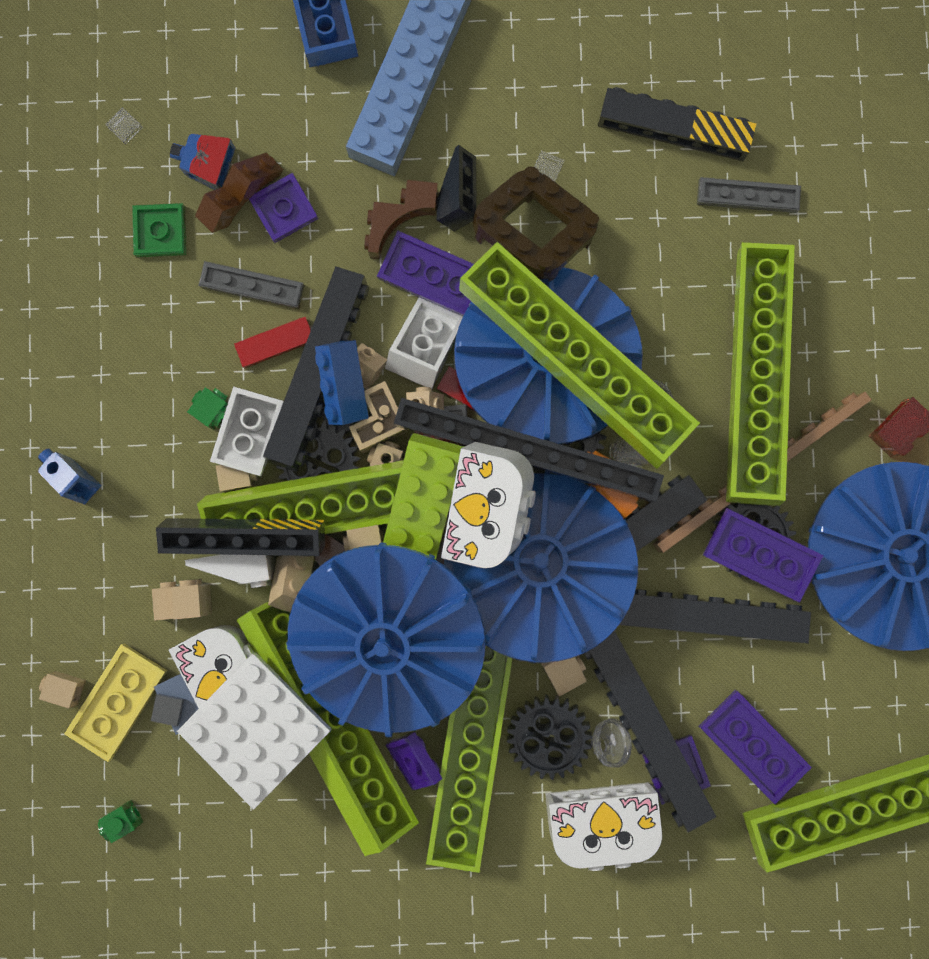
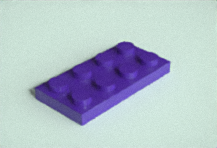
M397 231L377 274V279L463 316L471 301L459 291L460 278L474 264Z
M726 508L703 556L799 603L824 556Z
M734 690L699 725V728L773 804H776L812 768L737 690Z

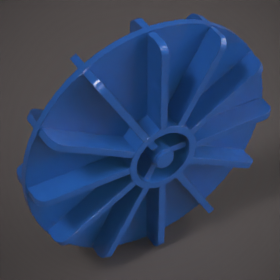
M563 267L554 280L549 282L548 279H540L640 370L642 369L643 350L636 323L631 315L632 310L629 306H625L623 301L610 288L601 283L597 275L591 277L577 270ZM470 302L462 317L456 335L454 349L455 367L465 398L483 420L492 425L560 445L590 438L608 426L473 302Z
M890 462L865 468L845 479L831 491L820 506L812 527H809L808 548L824 555L811 579L820 602L833 621H836L843 629L856 638L874 646L890 650L911 651L929 648V466L910 462Z
M545 471V473H534L532 491L536 492L533 507L528 508L527 518L531 519L528 533L523 534L520 545L502 563L491 568H480L444 559V566L452 571L472 591L471 595L478 606L484 625L485 645L507 657L531 663H549L571 659L588 652L606 640L622 622L629 610L638 578V558L632 534L628 528V523L613 504L597 492L596 488L592 485L589 487L577 480L550 474V472Z
M387 543L354 548L337 554L322 564L311 574L298 592L289 616L287 650L290 651L294 668L303 683L302 691L304 694L310 693L322 707L340 718L338 724L343 726L347 722L363 729L385 732V737H392L393 733L407 732L430 725L432 727L439 725L440 720L455 711L471 694L480 676L485 656V631L482 617L471 595L472 591L470 588L466 587L452 571L435 560L434 555L430 554L427 556L409 548L387 545Z

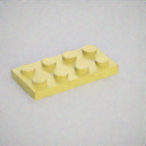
M125 643L121 644L64 735L105 761H111L154 694V686L160 684L167 670Z

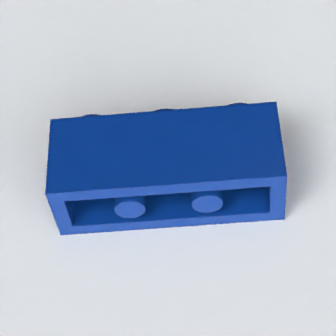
M356 340L315 346V360L319 367L320 388L324 396V411L328 424L345 425L368 419Z

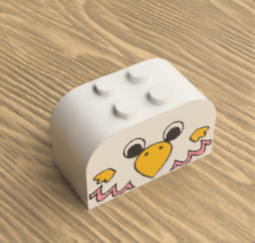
M478 442L461 448L441 558L480 568H491L502 563L520 545L523 534H527L530 527L531 519L527 518L528 508L533 507L536 492L532 491L534 482L533 469L530 462L522 454Z
M229 625L205 630L169 649L198 708L254 653L243 631Z
M649 782L545 793L549 832L555 852L565 864L571 867L588 868L590 871L603 870L604 866L615 865L616 868H627L631 866V863L642 862L651 858L660 847L662 829L658 794Z

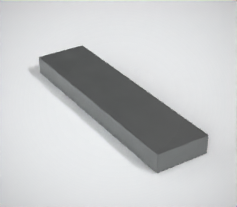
M700 177L697 205L797 213L800 210L801 186Z
M204 261L198 285L204 289L299 309L304 289V283L206 261Z

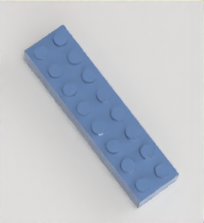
M471 0L409 1L346 145L349 158L392 176L396 175Z

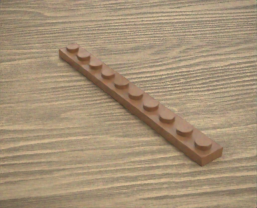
M854 392L841 400L843 405L838 409L830 408L821 415L823 420L816 425L812 422L800 430L802 435L797 439L789 438L787 462L871 401L866 392L857 395ZM727 484L718 490L720 494L713 500L708 498L705 503L698 507L699 510L692 516L689 513L677 522L679 525L673 530L667 529L657 537L658 541L653 544L657 551L664 553L731 504L726 502Z

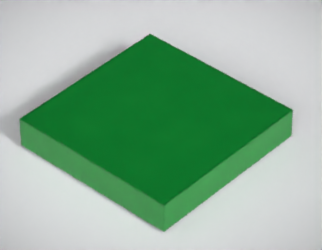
M183 203L132 205L133 254L135 257L186 255L185 205Z

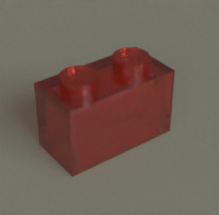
M914 397L905 399L868 437L888 456H904L914 447L912 443L917 437L921 438L929 432V411Z

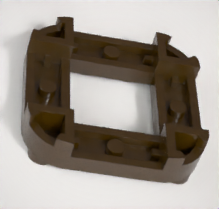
M530 166L523 171L515 173L477 206L473 219V228L476 233L475 239L480 244L487 241L493 246L498 242L538 279H548L550 282L557 277L559 271L583 248L588 249L597 231L599 217L551 178L539 172L537 168ZM534 199L567 225L542 249L504 220L525 201L530 203Z

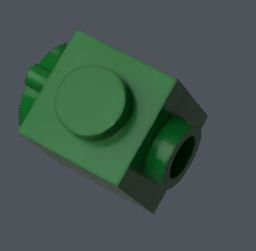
M205 387L203 391L199 390L192 399L193 404L187 413L212 430L215 427L220 428L228 405L225 401L228 396L217 388L211 391Z
M132 800L110 811L98 820L99 834L106 841L113 843L144 823L138 808L133 804Z

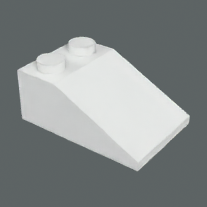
M419 297L389 350L385 369L425 387L433 388L456 340L458 327L463 316Z
M233 387L210 462L262 476L267 464L263 454L284 401Z
M215 555L185 560L186 566L241 584L250 583L251 588L272 585L271 580H273L276 561L275 555Z

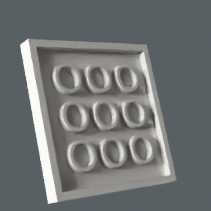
M254 652L177 732L254 810L332 729Z

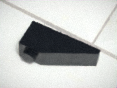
M460 145L455 147L437 198V221L454 232L473 222L477 209L476 156Z

